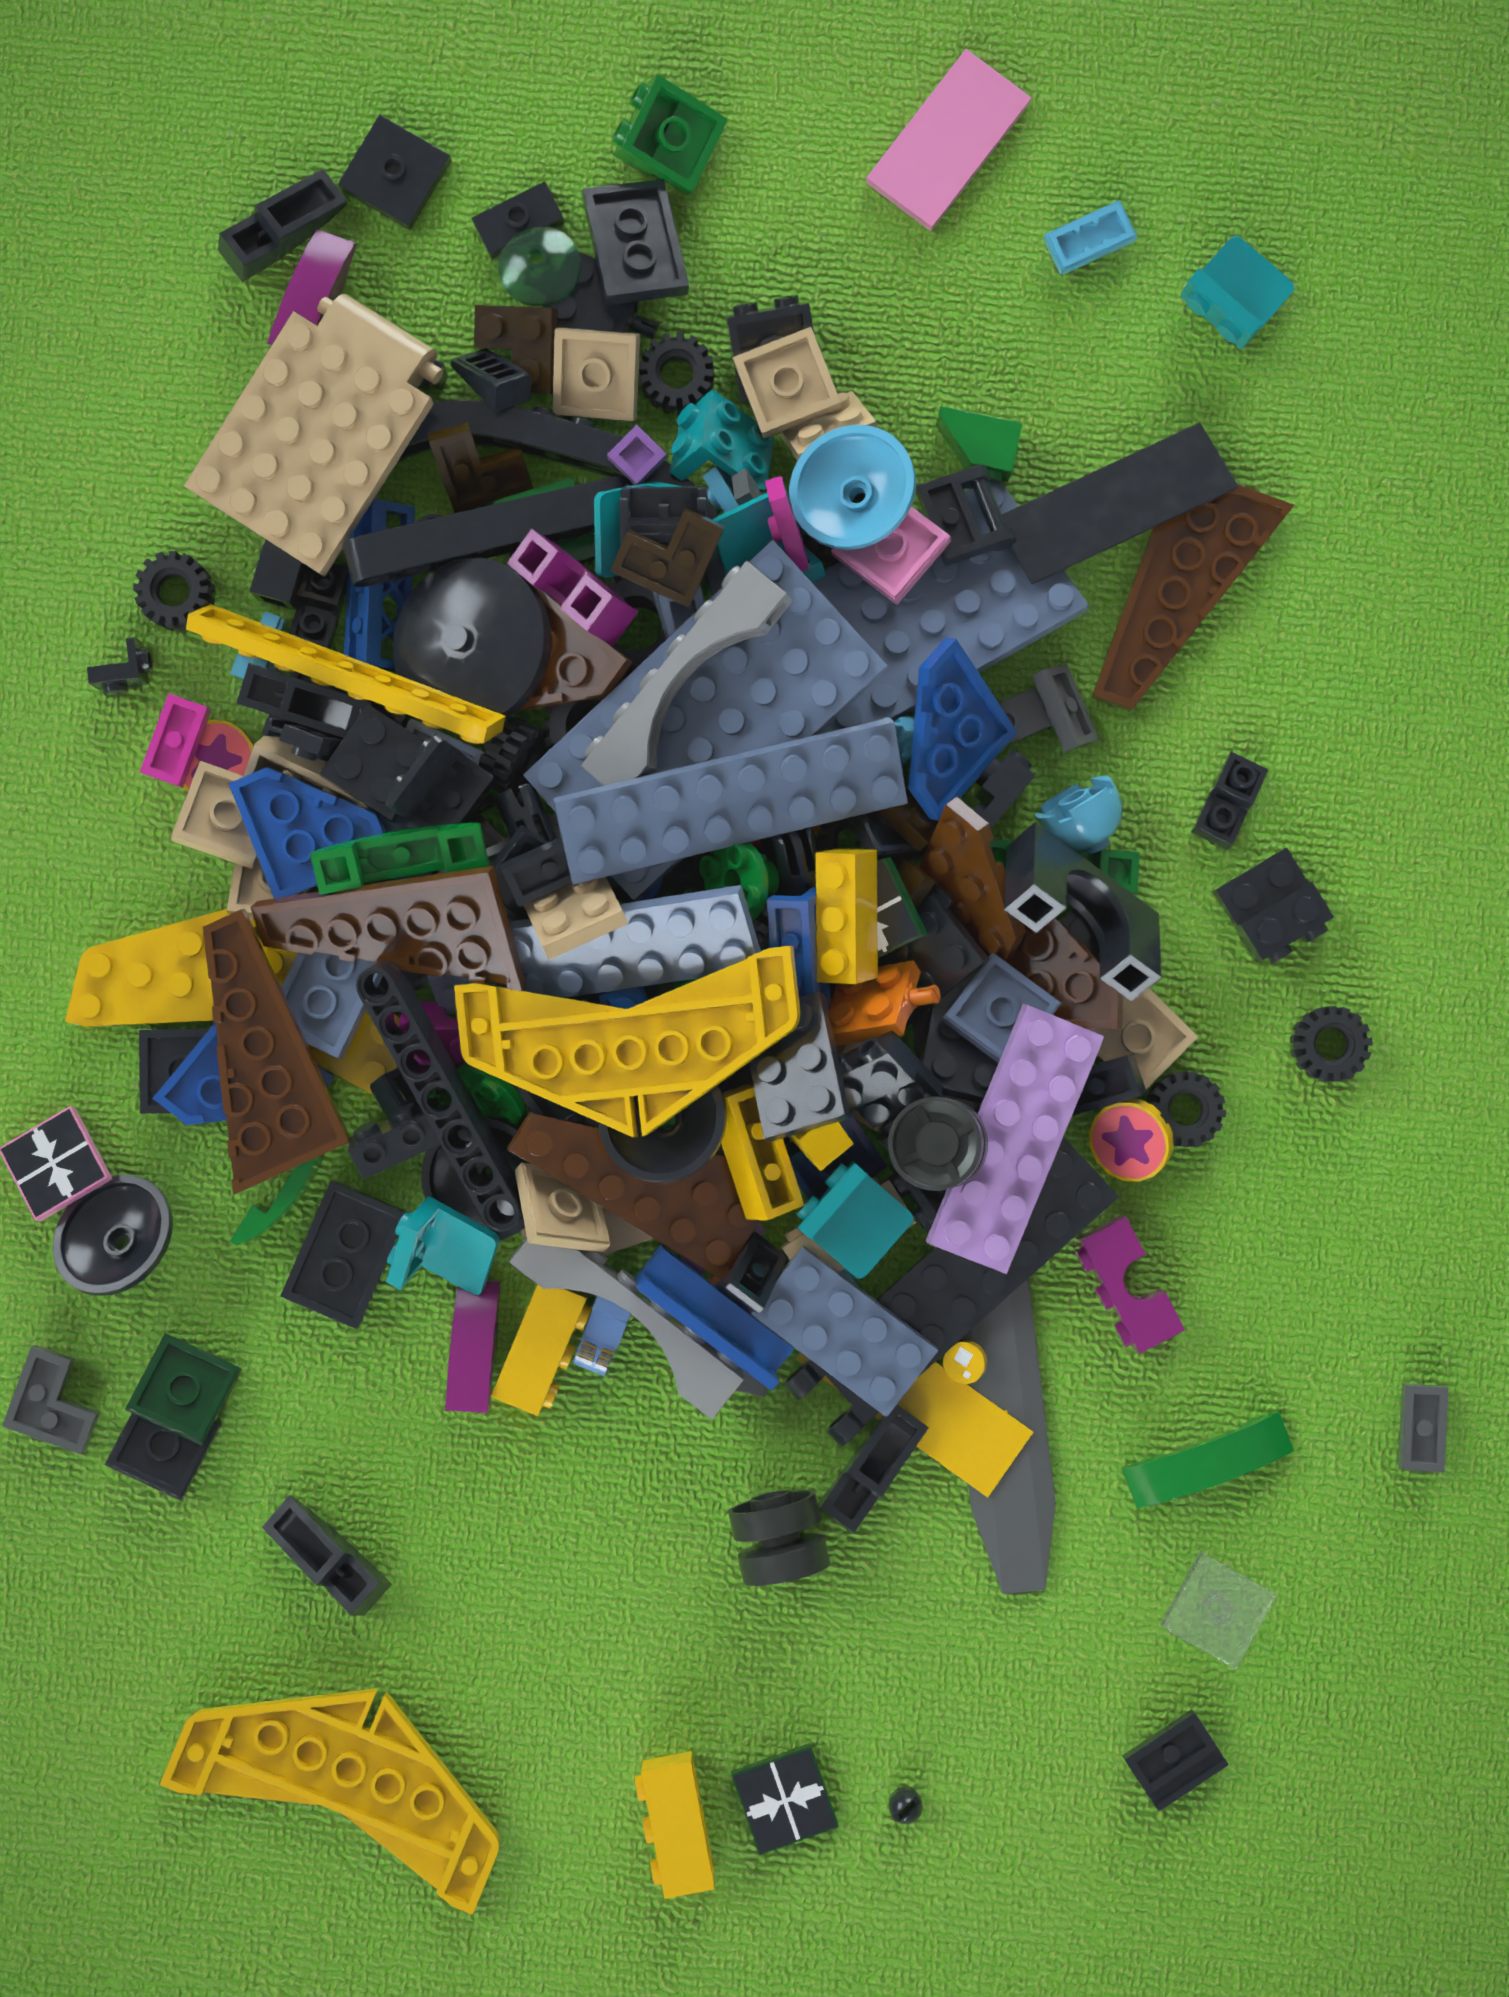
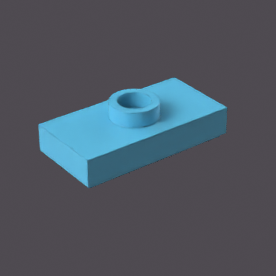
M1118 200L1046 233L1043 240L1060 276L1134 243L1137 235L1121 201Z

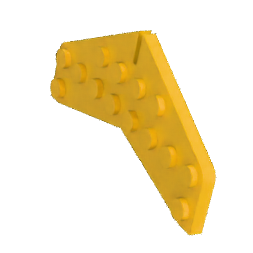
M227 909L88 948L80 958L65 1022L84 1027L213 1021L212 1007H214L211 979L208 978L203 926L227 916ZM250 919V921H251V923H252V925H253V927H254V929H255V932H256V934H257V931H258V930H257V926H256L255 920H251V919ZM262 945L282 987L298 952L269 948ZM367 1010L343 1059H338L308 1044L316 1064L370 1094H373L370 1089L372 1082L398 1067ZM394 1013V1021L398 1026L400 1017Z
M793 946L768 948L749 956L743 961L629 1009L511 990L486 984L454 985L460 1048L466 1063L633 1138L638 1137L634 1096H638L642 1137L647 1136L792 1032L800 1021V1004Z
M379 1688L205 1708L193 1713L186 1721L161 1780V1786L183 1794L202 1795L204 1792L319 1805L346 1816L436 1888V1894L451 1906L473 1915L500 1848L499 1833L387 1691L371 1728L365 1726L364 1723Z

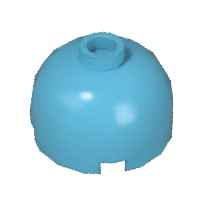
M1108 776L1091 778L1092 787L1080 789L1077 783L1050 798L1040 807L1043 814L1036 813L1035 815L1040 826L1074 851L1086 849L1088 854H1092L1107 847L1110 844L1108 838L1118 829L1122 819V802L1112 779Z

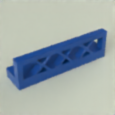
M373 499L349 539L387 530L386 513L401 516V526L412 524L415 520V507ZM348 574L344 655L383 670L396 672L394 661L381 659V641L388 635L393 642L398 616L407 597L412 592V576L368 587L352 586L350 574ZM388 594L391 595L397 604V615L391 621L383 611V599Z
M812 887L802 896L772 895L767 899L770 948L793 946L799 997L819 991L825 995L829 1011L831 1007L830 983L817 982L816 887Z
M661 1244L635 1276L637 1290L772 1391L779 1382L776 1371L791 1354L794 1347L752 1316L750 1311Z

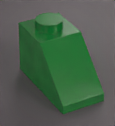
M940 406L936 426L964 469L985 465L991 477L989 482L999 484L1001 481L1008 482L1013 471L1022 423Z

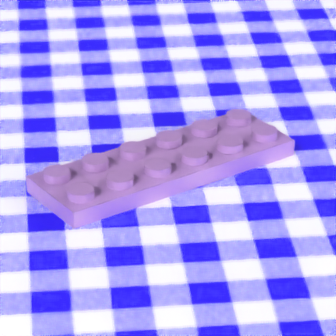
M1023 1003L977 1114L981 1118L988 1136V1152L985 1162L980 1171L970 1181L961 1186L946 1190L927 1236V1243L1007 1274L1104 1039L1103 1035Z

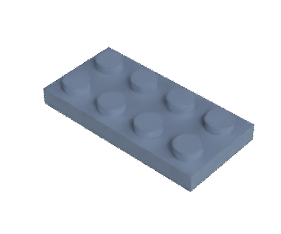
M802 1245L780 1274L765 1308L760 1313L751 1312L752 1316L885 1417L890 1414L938 1352L936 1345L804 1245Z

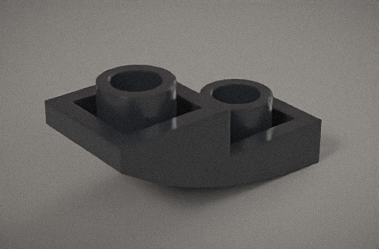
M332 564L324 577L306 566L297 593L299 603L289 634L331 649L347 588L349 574L347 567Z
M1230 752L1191 832L1229 850L1234 844L1248 810L1255 802L1269 769L1234 752Z

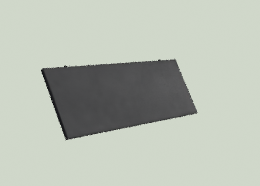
M1199 422L1002 514L1006 526L1012 528L1017 540L1011 546V549L1033 585L1203 504L1211 503L1212 500L1238 489L1239 486Z

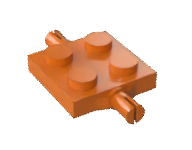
M914 960L879 966L878 978L859 984L836 983L829 1010L835 1045L863 1042L872 1037L877 1038L890 1031H893L897 1036L903 1035L907 1020L917 1006L939 1003L940 991L938 987L932 985L916 988L921 971Z

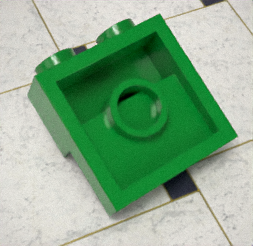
M657 74L647 84L641 81L635 89L629 102L630 105L635 107V110L629 121L624 118L621 120L612 137V141L617 144L613 156L647 177L654 174L681 192L689 195L693 193L728 118Z

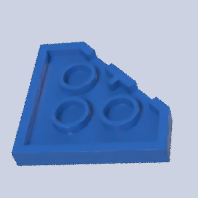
M945 638L919 667L908 789L928 818L939 821L945 805L955 797L960 799L1017 733L958 640L953 638Z
M266 767L228 783L274 898L294 896L318 887L310 857L311 851L359 838L387 833L379 814L273 768Z
M214 1023L153 1097L156 1102L186 1125L227 1121L226 1113L223 1111L216 1046H218L216 1023ZM317 1065L328 1087L334 1080V1077Z

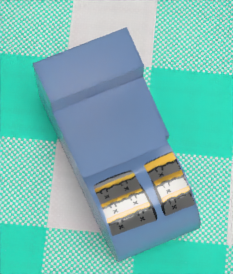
M597 1296L573 1364L605 1376L631 1313L612 1301Z

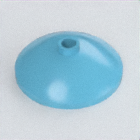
M848 425L833 429L812 442L802 453L793 469L789 485V498L794 516L802 529L812 539L822 545L842 550H853L871 546L890 535L908 514L916 490L915 470L905 448L888 432L868 425ZM860 493L865 494L863 501L853 503L856 495Z

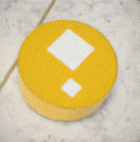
M961 1340L944 1354L943 1367L947 1376L954 1382L970 1384L984 1374L987 1368V1356L983 1348L976 1342Z

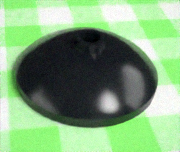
M716 1085L674 1116L675 1125L668 1130H665L662 1124L647 1136L642 1137L638 1096H634L638 1137L633 1138L598 1122L604 1148L610 1158L622 1170L644 1181L670 1183L695 1174L713 1158L725 1134L727 1110L723 1093L719 1085Z
M483 1116L514 1173L521 1162L529 1163L507 1150L519 1128L499 1118ZM456 1125V1133L459 1138L471 1142V1131L464 1125ZM440 1144L427 1150L421 1170V1183L425 1199L430 1196L492 1230L499 1236L500 1240L515 1235L525 1227L522 1217L508 1231L499 1232L489 1228L479 1214L442 1145ZM478 1162L476 1164L478 1173L484 1178L491 1179L485 1173V1168L489 1165ZM497 1200V1207L501 1213L510 1216L514 1215L513 1207L509 1202Z
M133 1175L111 1176L112 1180L71 1203L63 1212L54 1233L53 1257L60 1275L75 1289L95 1296L121 1293L143 1281L153 1272L164 1257L173 1230L171 1207L165 1195L154 1184L144 1178Z

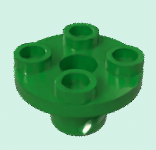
M749 842L733 844L730 847L711 851L709 855L702 857L699 864L700 875L704 879L705 891L741 885L752 921L763 911L767 898L774 895L779 888L780 876L776 865L767 859L765 854L759 853Z
M468 1063L460 1064L457 1070L482 1115L499 1118L518 1127L525 1118L526 1107L515 1087L509 1082L470 1066Z

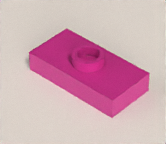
M782 476L767 480L765 484L774 516L767 518L773 540L775 543L783 541L787 556L801 571L808 570L810 568L805 547Z
M168 693L139 772L183 788L211 709Z

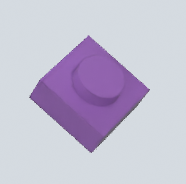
M636 425L607 454V457L634 485L642 484L667 459V454Z

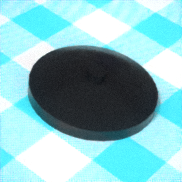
M485 558L454 560L436 568L425 576L415 586L402 606L393 638V658L397 675L505 716V719L523 707L537 690L547 669L551 651L549 616L545 604L535 587L514 569Z

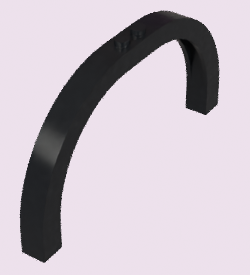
M459 400L434 402L397 461L398 463L408 457L432 450L428 438L429 433L468 422L475 444L478 446H492L503 449H512L520 446L524 454L594 472L608 478L623 477L626 486L634 485L607 457V454L623 437L597 429L593 422L583 418L573 417L571 421L556 418V414L553 411L538 406H533L531 410L512 406L494 412L485 401ZM664 461L643 482L657 481L678 486H695L689 479L686 478L684 481H681L671 474V464L667 461ZM708 501V518L713 520L719 515ZM265 539L249 592L258 601L296 611L299 603L297 593L307 565ZM715 548L704 573L711 597L722 588V582L726 577L717 548Z

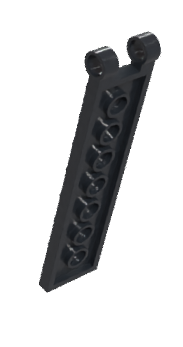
M1064 1136L1007 1274L934 1246L875 1299L938 1347V1352L921 1374L1119 1198ZM809 1359L783 1385L797 1400H800L824 1376L833 1383L852 1404L826 1429V1432L842 1447L853 1439L879 1411Z

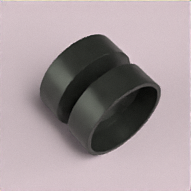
M929 1097L909 1104L898 1114L890 1129L888 1149L895 1169L910 1184L926 1190H944L965 1184L980 1171L988 1152V1136L981 1118L966 1104L948 1098Z
M773 1491L755 1496L749 1501L738 1504L728 1510L734 1540L759 1542L744 1549L737 1555L745 1585L765 1586L789 1582L816 1574L830 1566L825 1536L818 1533L800 1534L801 1531L821 1521L815 1491Z

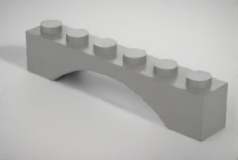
M747 560L741 568L735 566L726 575L721 585L724 589L714 601L708 600L700 607L694 617L696 623L687 635L681 634L671 643L666 652L669 657L659 669L653 668L645 675L639 685L640 693L631 704L626 702L616 711L612 718L614 725L604 737L598 736L587 747L584 753L587 758L581 766L604 786L653 774L657 770V747L662 723L673 698L685 680L703 662L722 649L745 639L766 635L794 601L785 591Z
M527 1237L512 1254L509 1263L543 1289H570L588 1292L612 1301L631 1313L651 1332L663 1349L674 1373L678 1394L710 1419L714 1418L744 1380L743 1370L637 1290L634 1276L623 1269L618 1274L605 1264L608 1258L604 1253L530 1244Z

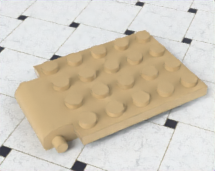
M347 294L339 295L334 301L327 297L321 299L317 311L324 316L318 326L293 311L184 487L324 577L343 549L342 544L350 538L434 404L431 397L417 388L424 378L433 384H437L443 375V370L433 364L437 358L435 349Z

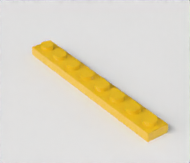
M209 604L188 614L186 630L202 635V639L206 642L225 644L238 649V653L245 657L262 658L274 663L277 669L286 672H298L309 676L311 681L318 685L335 686L348 691L350 697L358 700H371L382 704L391 713L408 714L421 719L422 723L430 728L447 729L460 734V738L464 741L484 744L503 730L505 716L218 606Z

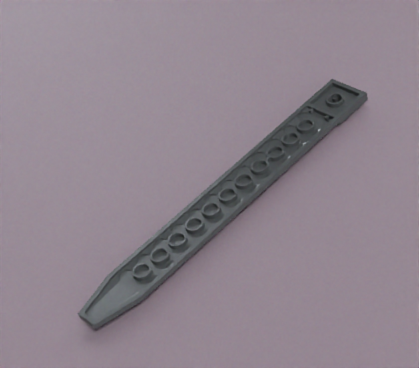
M983 965L935 1005L950 1009ZM931 1008L912 1023L916 1056L920 1061ZM1027 1279L959 1340L976 1342L983 1348L987 1356V1368L984 1374L975 1382L967 1385L1002 1410H1007L1009 1415L1034 1432L988 1498L968 1484L971 1511L1003 1594L1045 1589L1056 1504L1029 1281Z

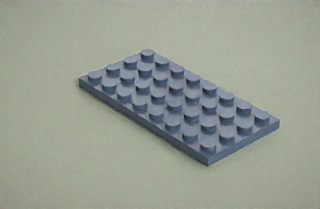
M988 482L1001 514L1019 507L1002 482L1000 484ZM973 489L965 492V496L982 535L989 533L990 529ZM1011 547L1001 551L992 550L945 566L940 554L898 605L886 598L844 564L838 562L824 570L826 576L814 581L813 584L889 666V669L819 734L887 717L895 722L899 717H904L914 711L916 708L919 667L945 638L957 639L978 673H981L1086 613L1089 605L1065 571L1058 572L1032 585Z
M774 540L764 547L749 563L785 591L794 601L766 635L745 639L722 649L703 662L685 680L673 698L662 723L657 747V770L653 774L818 735L889 669V666ZM722 587L709 600L714 601L724 588ZM697 612L523 774L554 811L553 798L604 786L581 766L587 758L584 755L587 747L598 736L604 737L614 725L612 718L616 711L624 703H632L641 691L639 685L645 675L653 668L659 669L669 657L666 652L671 643L681 634L686 636L695 625L694 617ZM684 858L611 876L633 901H638Z

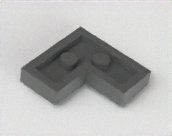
M38 1345L31 1346L2 1426L81 1455L85 1453L100 1412L61 1399L75 1359Z

